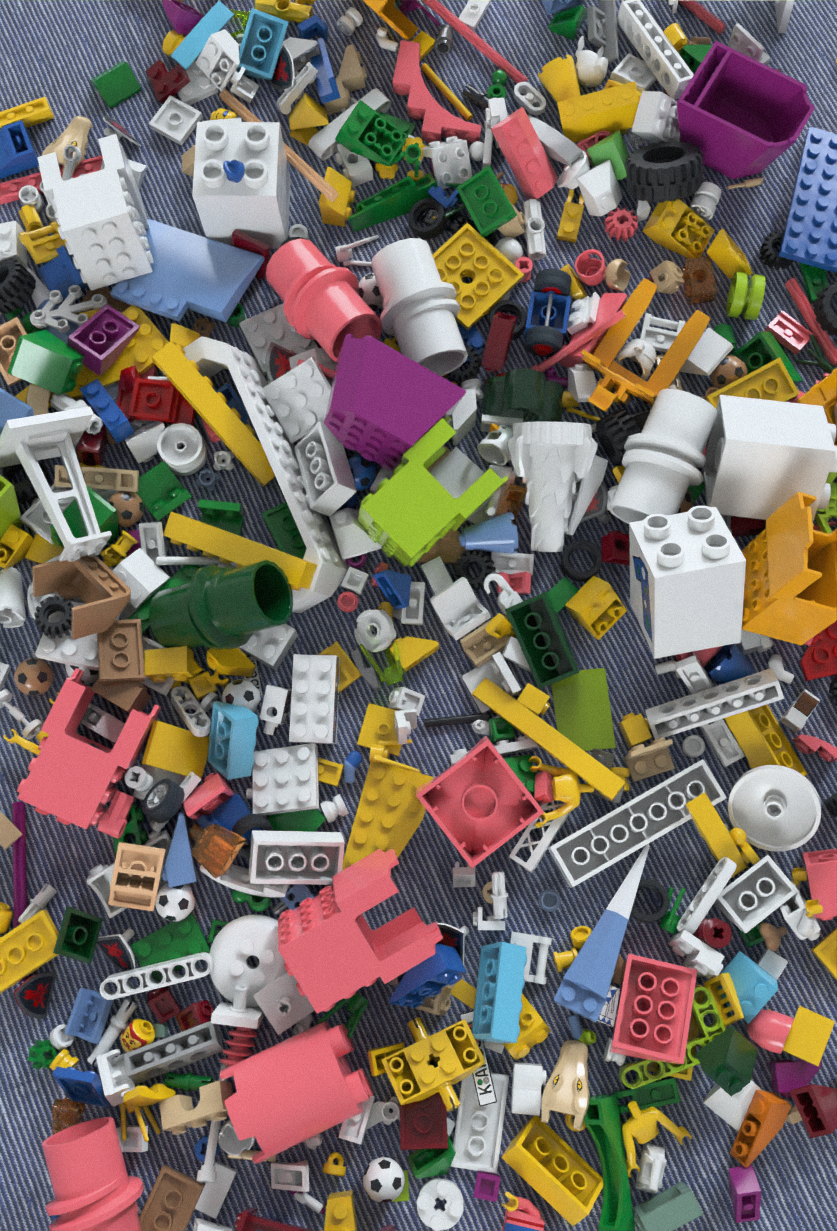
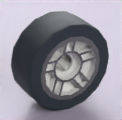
M169 778L160 780L146 794L142 804L143 813L156 823H164L170 820L180 809L184 801V789Z

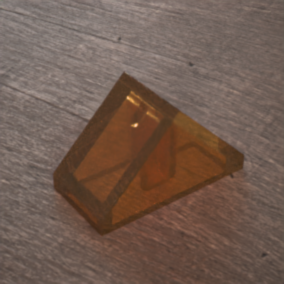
M510 483L502 485L495 516L512 512L515 519H511V521L515 522L527 493V487Z

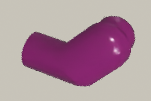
M551 366L545 370L543 374L544 379L552 387L568 388V378L558 377L554 367Z

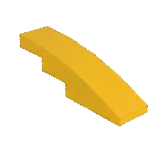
M702 793L685 804L699 834L706 841L711 854L717 862L723 857H728L736 863V870L731 878L747 868L732 837L708 796Z

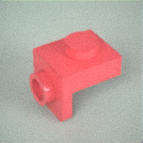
M498 573L519 596L530 594L531 573ZM497 583V592L500 593L502 589Z

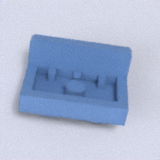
M80 988L65 1029V1034L99 1044L113 1000L104 999L99 991Z

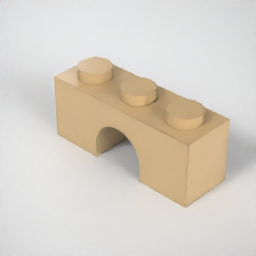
M219 1080L199 1087L200 1101L196 1108H193L192 1097L180 1094L159 1101L162 1130L170 1131L173 1135H179L187 1132L186 1128H199L206 1126L207 1121L226 1119L228 1111L224 1101L233 1095L232 1084Z

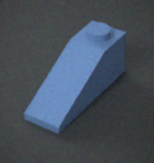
M184 811L179 812L166 857L165 868H162L164 882L168 881L169 888L197 882Z

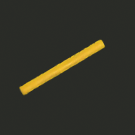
M426 63L422 64L420 69L467 121H470L473 115Z

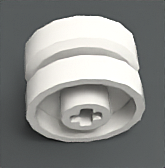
M185 423L173 424L165 428L160 434L157 442L158 452L174 474L180 476L192 475L200 471L205 465L207 448L199 431L192 425Z

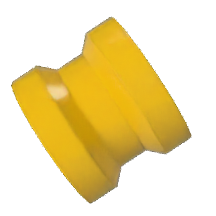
M65 1048L56 1056L50 1068L52 1070H55L56 1067L75 1068L80 1060L69 1055V1051Z

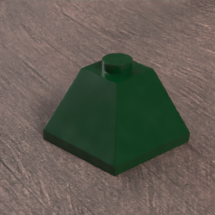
M66 907L53 953L91 964L103 919L72 907Z

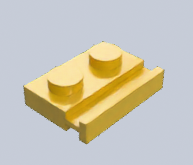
M337 641L318 654L336 655L341 658L339 693L362 676Z

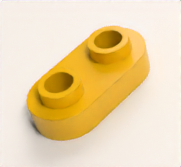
M569 264L562 267L561 270L571 276L570 296L573 300L587 297V293Z

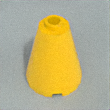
M566 55L567 59L563 60L561 56L555 58L541 68L543 71L541 74L539 72L537 74L541 83L556 102L581 96L575 63L571 55Z

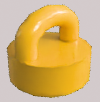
M578 926L571 931V941L577 950H581L592 932L591 928Z
M338 1152L330 1154L327 1163L323 1164L322 1172L344 1177L346 1167L343 1166L344 1158L342 1154ZM335 1158L338 1159V1165L333 1164Z

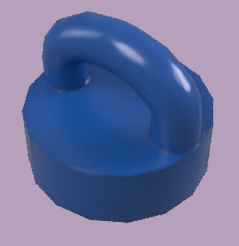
M237 160L224 161L223 169L227 179L234 183H239L245 174L244 164Z

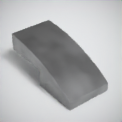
M359 649L351 651L353 660L362 677L376 692L381 691L374 668L365 669Z

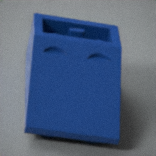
M20 120L3 126L0 129V179L39 166L37 154L23 121Z
M436 943L433 956L405 973L389 1000L390 1004L416 1008L424 1003L423 1000L427 997L440 994L442 988L446 985H453L461 980L460 977L467 972L456 948Z

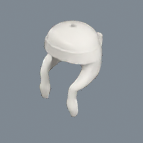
M581 36L575 53L577 57L575 69L578 83L589 88L596 87L601 84L607 74L608 59L602 57L604 53L603 46L600 47L597 54L590 50H582L584 47V36Z
M634 339L623 347L616 359V363L622 366L624 358L628 357L641 365L643 374L640 378L646 380L656 360L655 348L646 340Z

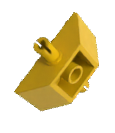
M415 1018V1024L413 1020L407 1023L416 1041L415 1044L382 1059V1064L401 1105L424 1100L439 1092L447 1112L452 1111L453 1105L455 1109L461 1105L452 1085L467 1078L484 1065L486 1061L465 1019L430 1036L427 1034L421 1018ZM431 1061H437L438 1067L434 1068L433 1065L429 1064Z

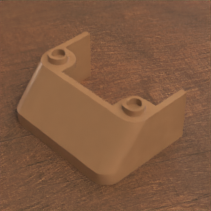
M86 555L73 562L68 560L60 562V560L32 566L34 597L55 592L59 597H65L66 600L80 597L85 603L84 605L72 608L73 640L108 630L131 599L130 588L97 556L89 557Z

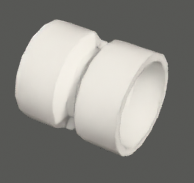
M703 182L699 190L695 191L690 209L704 221L713 218L716 205L722 193L719 186L711 182Z

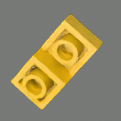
M154 1084L150 1088L147 1086H136L133 1090L124 1093L123 1103L134 1106H150L175 1096V1091L167 1088L164 1084Z

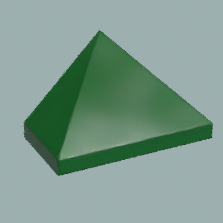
M448 1135V1149L417 1150L407 1158L415 1178L420 1179L446 1175L456 1152Z

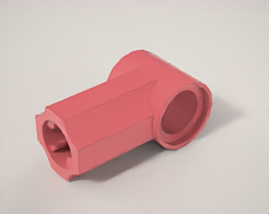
M116 790L108 811L103 814L97 830L119 839L125 830L126 818L135 797Z

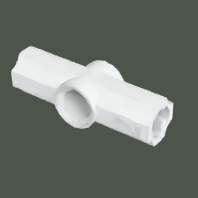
M529 199L523 202L522 205L523 214L526 219L524 238L527 241L528 258L540 260L546 256L543 231L545 223L542 219L540 202L536 199Z
M54 393L50 400L51 406L59 412L88 407L83 400L75 401L66 393L62 395ZM93 413L85 431L94 435L99 433L103 426L102 419Z

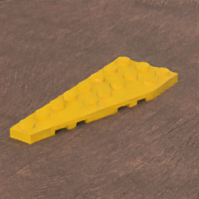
M131 305L121 313L138 324L140 329L115 363L101 376L83 365L76 379V387L73 391L66 393L73 399L83 397L80 389L95 379H98L104 388L116 382L119 383L121 370L136 366L138 373L142 375L155 365L152 361V356L168 344L169 341L139 307ZM29 386L15 397L26 403ZM51 391L48 400V408L52 407L50 400L52 399L54 393Z
M370 762L343 859L342 871L378 849H381L384 853L394 849L397 858L400 856L423 821L426 810L416 796V789L422 784L428 783L434 777L384 763Z

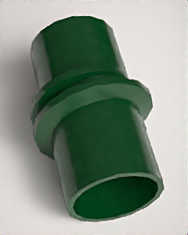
M264 560L237 569L231 567L221 568L212 564L199 568L193 575L191 582L157 592L152 598L149 607V622L154 636L165 648L187 646L192 649L204 645L215 650H231L245 645L254 632L285 624L292 613L293 593L285 573L274 562Z

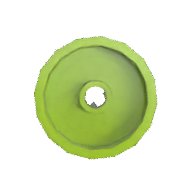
M734 273L727 296L726 317L738 318L743 310L744 319L753 321L757 319L765 292V276L754 274L748 282L747 273Z

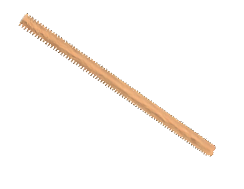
M223 89V92L219 94L222 101L245 122H261L229 91ZM284 143L287 161L331 202H334L335 198L339 195L337 191Z

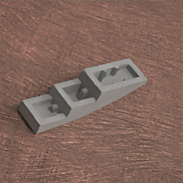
M527 115L548 157L570 165L583 155V151L563 134L543 121Z

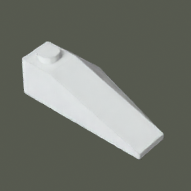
M595 455L587 477L579 478L576 475V493H572V510L568 517V532H564V534L573 536L603 481L608 460Z

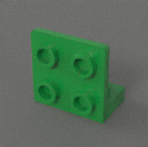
M164 461L139 477L138 492L136 494L157 521L192 497Z
M199 499L198 508L202 513L201 522L241 536L244 517L241 503Z

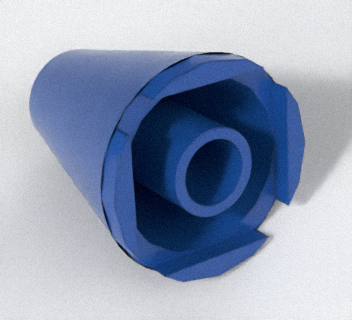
M736 643L725 645L713 657L712 664L707 663L704 668L708 677L720 684L757 673Z

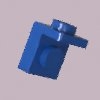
M432 186L427 193L431 198L437 200L445 210L448 206L452 208L458 201L456 197L458 194L457 190L448 199L445 197L447 193L439 186L437 188Z

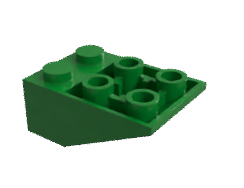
M359 100L339 130L335 140L350 152L389 167L408 138V135L363 101Z

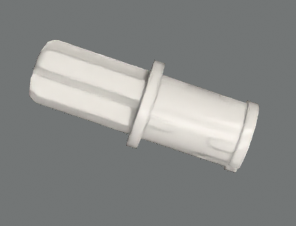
M493 872V893L490 894V897L493 899V918H507L506 898L508 893L505 892L504 872Z
M46 883L34 899H30L31 904L18 918V921L22 924L41 910H45L44 907L57 891Z

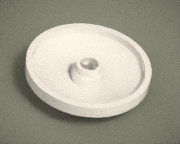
M764 765L747 771L735 782L728 800V813L733 827L741 828L745 831L748 843L768 851H788L805 844L817 831L821 819V801L812 783L799 772L784 766Z

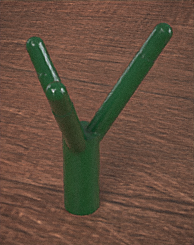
M810 334L809 337L815 352L811 349L807 351L816 361L797 359L796 363L819 366L826 373L831 374L835 368L823 359L814 335Z

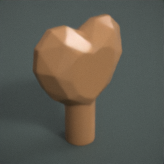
M762 922L759 932L764 939L766 947L774 952L778 950L781 937L787 934V929L784 926L776 928L769 923Z

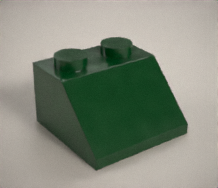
M731 1025L696 1052L695 1055L706 1075L732 1097L750 1083L758 1050Z

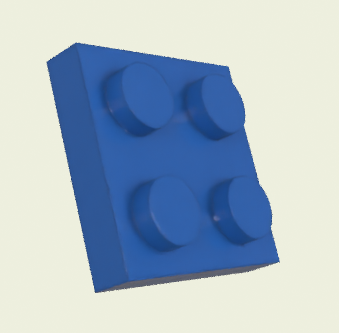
M56 1067L52 1075L70 1101L109 1109L111 1103L105 1097L102 1083L95 1072H82L73 1067Z

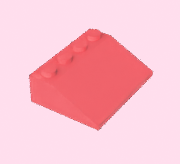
M628 954L610 1052L633 1058L684 1064L697 969Z

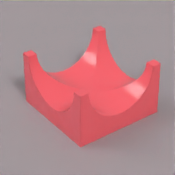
M487 736L483 737L466 755L443 773L416 789L417 798L471 868L544 813L541 806Z

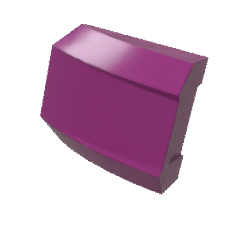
M162 0L166 16L178 34L188 35L204 17L194 7L176 0Z

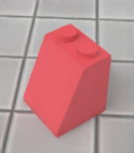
M837 848L803 852L811 900L819 899V905L823 907L822 913L814 914L815 919L831 920L834 916H837Z

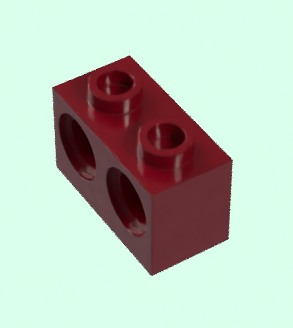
M613 530L601 538L602 562L630 566L629 534H622V531Z

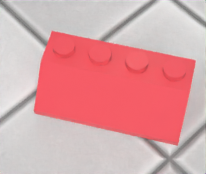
M521 107L493 126L491 131L526 199H538L550 191L559 178L524 108Z
M604 293L599 300L595 323L589 322L587 327L572 334L569 344L620 311L625 305L628 295L625 293ZM609 328L560 360L559 363L566 368L575 367V364L579 363L586 364L582 360V350L584 349L593 355Z

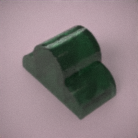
M527 368L512 369L506 372L505 377L488 378L484 381L483 386L484 396L482 398L480 422H482V415L521 418L523 422H562L564 387L559 383L546 380V376L542 372Z

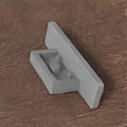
M599 0L598 8L594 5L587 8L588 40L599 49L601 46L604 47L602 57L608 59L609 65L619 58L616 1Z

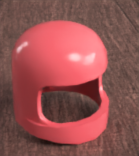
M586 250L575 261L576 272L584 285L596 286L604 280L605 260L602 253L598 250ZM596 254L602 261L596 258H589V255Z

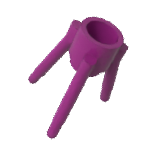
M399 0L401 3L399 9L407 18L406 11L412 12L418 8L437 26H440L436 18L418 0Z

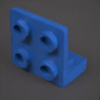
M63 245L56 249L59 256L38 269L50 292L53 290L61 292L63 300L60 304L70 294V286L78 285L81 290L88 287V284H84L80 276L81 269H76L74 265V255H69L67 248Z
M235 793L212 813L202 815L196 821L207 836L214 825H217L219 829H225L231 836L234 824L240 818L253 814V812L240 795ZM256 827L246 831L241 839L246 842L251 838L252 830L259 831L262 828ZM221 830L218 832L219 835L228 841L231 839L229 835L228 837L225 836V831L221 833Z

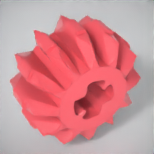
M617 207L615 211H610L605 219V233H609L610 239L616 237L618 242L622 238L626 242L628 237L632 238L637 231V216H633V210L627 212L626 207L623 210Z

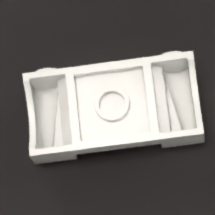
M166 829L159 833L154 830L148 835L149 839L146 844L142 846L165 849L162 868H165V861L172 838ZM115 862L109 866H102V864L95 866L89 871L91 874L86 880L100 898L109 918L127 909L126 907L108 905ZM161 870V875H160V880H159L158 889H159L161 886H163L164 884L168 883V881H165V882H164V880H163L162 870Z

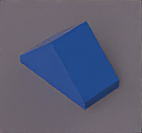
M383 570L372 575L394 610L409 606L411 575L390 570Z

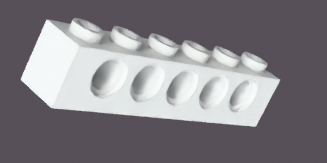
M640 0L623 1L617 16V23L668 95L674 100L679 99L694 74Z
M773 668L646 709L645 711L656 740L782 700L784 696Z

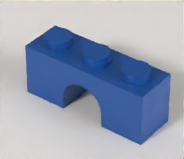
M98 379L80 389L89 407H91L96 416L102 419L105 428L117 444L134 434L128 419Z

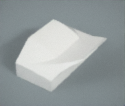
M411 582L409 606L393 611V617L399 619L401 624L423 625L425 582Z

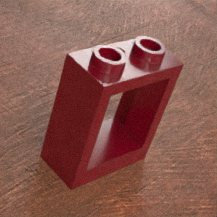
M500 312L493 316L481 366L486 367V370L497 372L498 370L501 371L505 366L517 321L516 316Z

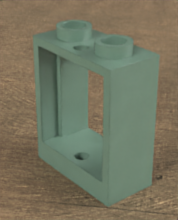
M683 1181L633 1207L636 1213L634 1221L639 1231H673L703 1215L692 1190Z

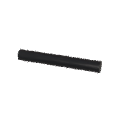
M488 712L425 719V727L474 723L476 720L489 721L490 716Z

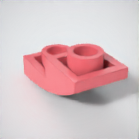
M800 734L792 740L796 743V748L804 754L808 753L810 755L818 751V755L823 760L830 761L831 763L837 761V748L821 739Z

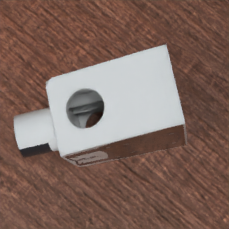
M274 685L266 686L260 713V719L266 721L263 733L276 736L278 724L286 723L291 705L292 690ZM274 708L277 709L276 716L272 714Z

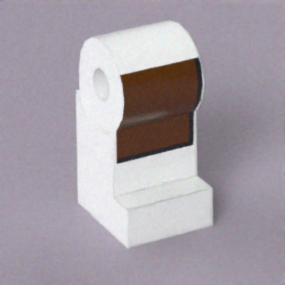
M804 689L779 721L795 733L800 731L820 699Z

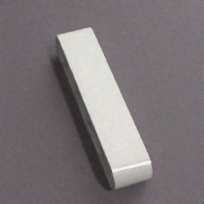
M377 88L371 90L360 99L379 114L380 112L386 113L391 106V101ZM359 101L310 139L308 143L309 148L321 160L324 161L337 152L336 145L340 143L335 138Z
M201 952L112 974L101 983L100 994L104 999L113 1000L201 978L210 973L213 967V960L209 953ZM200 959L205 960L208 963V968L205 970L199 969L197 961ZM182 965L186 973L178 975L175 973L174 967ZM160 971L163 979L161 981L154 980L152 972ZM131 976L137 977L140 980V985L132 986L129 978ZM108 982H113L116 984V992H111L108 990Z

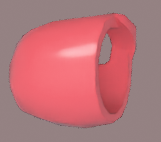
M761 1009L749 1024L747 1023V1033L760 1047L770 1052L781 1054L794 1018L771 1011V1009Z

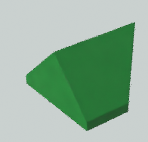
M580 5L556 13L548 29L574 41L587 18V9Z

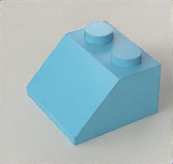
M741 951L735 955L721 972L730 974L743 1012V1019L748 1024L778 990L777 980ZM722 985L718 986L719 990L723 989ZM725 993L721 995L722 999L727 997Z

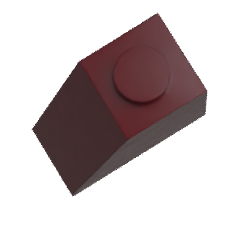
M810 1084L790 1090V1094L810 1138L832 1134L837 1128L836 1088Z

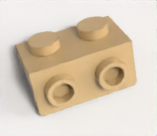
M486 621L481 627L472 633H468L460 640L463 651L477 669L490 661L492 655L498 652L502 653L509 638L504 635L500 640L488 634L485 627L490 621Z

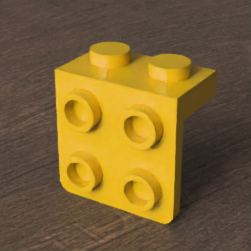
M523 994L521 995L522 1011L519 1015L520 1033L517 1043H502L515 1060L525 1057L534 1045L543 1042L551 1032L547 1024Z

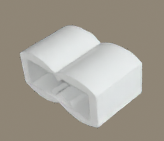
M514 1062L511 1113L540 1116V1110H542L541 1087L546 1085V1071L542 1070L541 1064Z

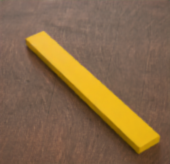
M486 677L473 691L472 696L611 801L626 784L623 779Z

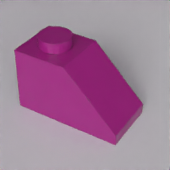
M801 1059L769 1061L772 1088L774 1091L781 1093V1096L790 1097L791 1089L808 1085L822 1067V1060L819 1066Z
M739 1165L729 1168L728 1184L736 1223L759 1220L761 1189L753 1166L750 1165L746 1168Z

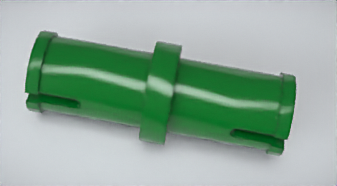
M167 1072L165 1077H168V1079L164 1080V1085L167 1088H182L187 1092L199 1090V1087L213 1083L212 1076H198L192 1072H187V1074Z

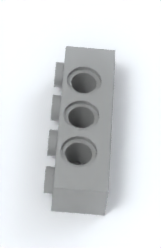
M209 1021L125 1053L124 1059L127 1075L135 1084H139L220 1053L224 1050L219 1028Z

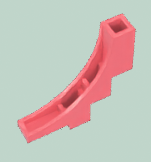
M401 40L392 81L393 93L401 96L409 95L407 103L408 117L416 120L424 119L422 141L427 143L440 141L441 143L442 137L448 138L452 136L467 140L469 143L480 141L482 125L466 122L452 115L431 96L420 72V43Z

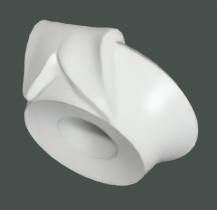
M585 151L573 163L564 166V171L557 182L558 188L566 187L573 190L578 187L576 178L590 170L589 159Z

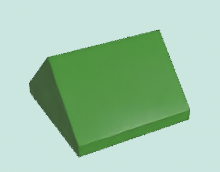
M620 130L615 131L587 149L594 168L610 160L616 179L620 180L626 177V160L629 152Z

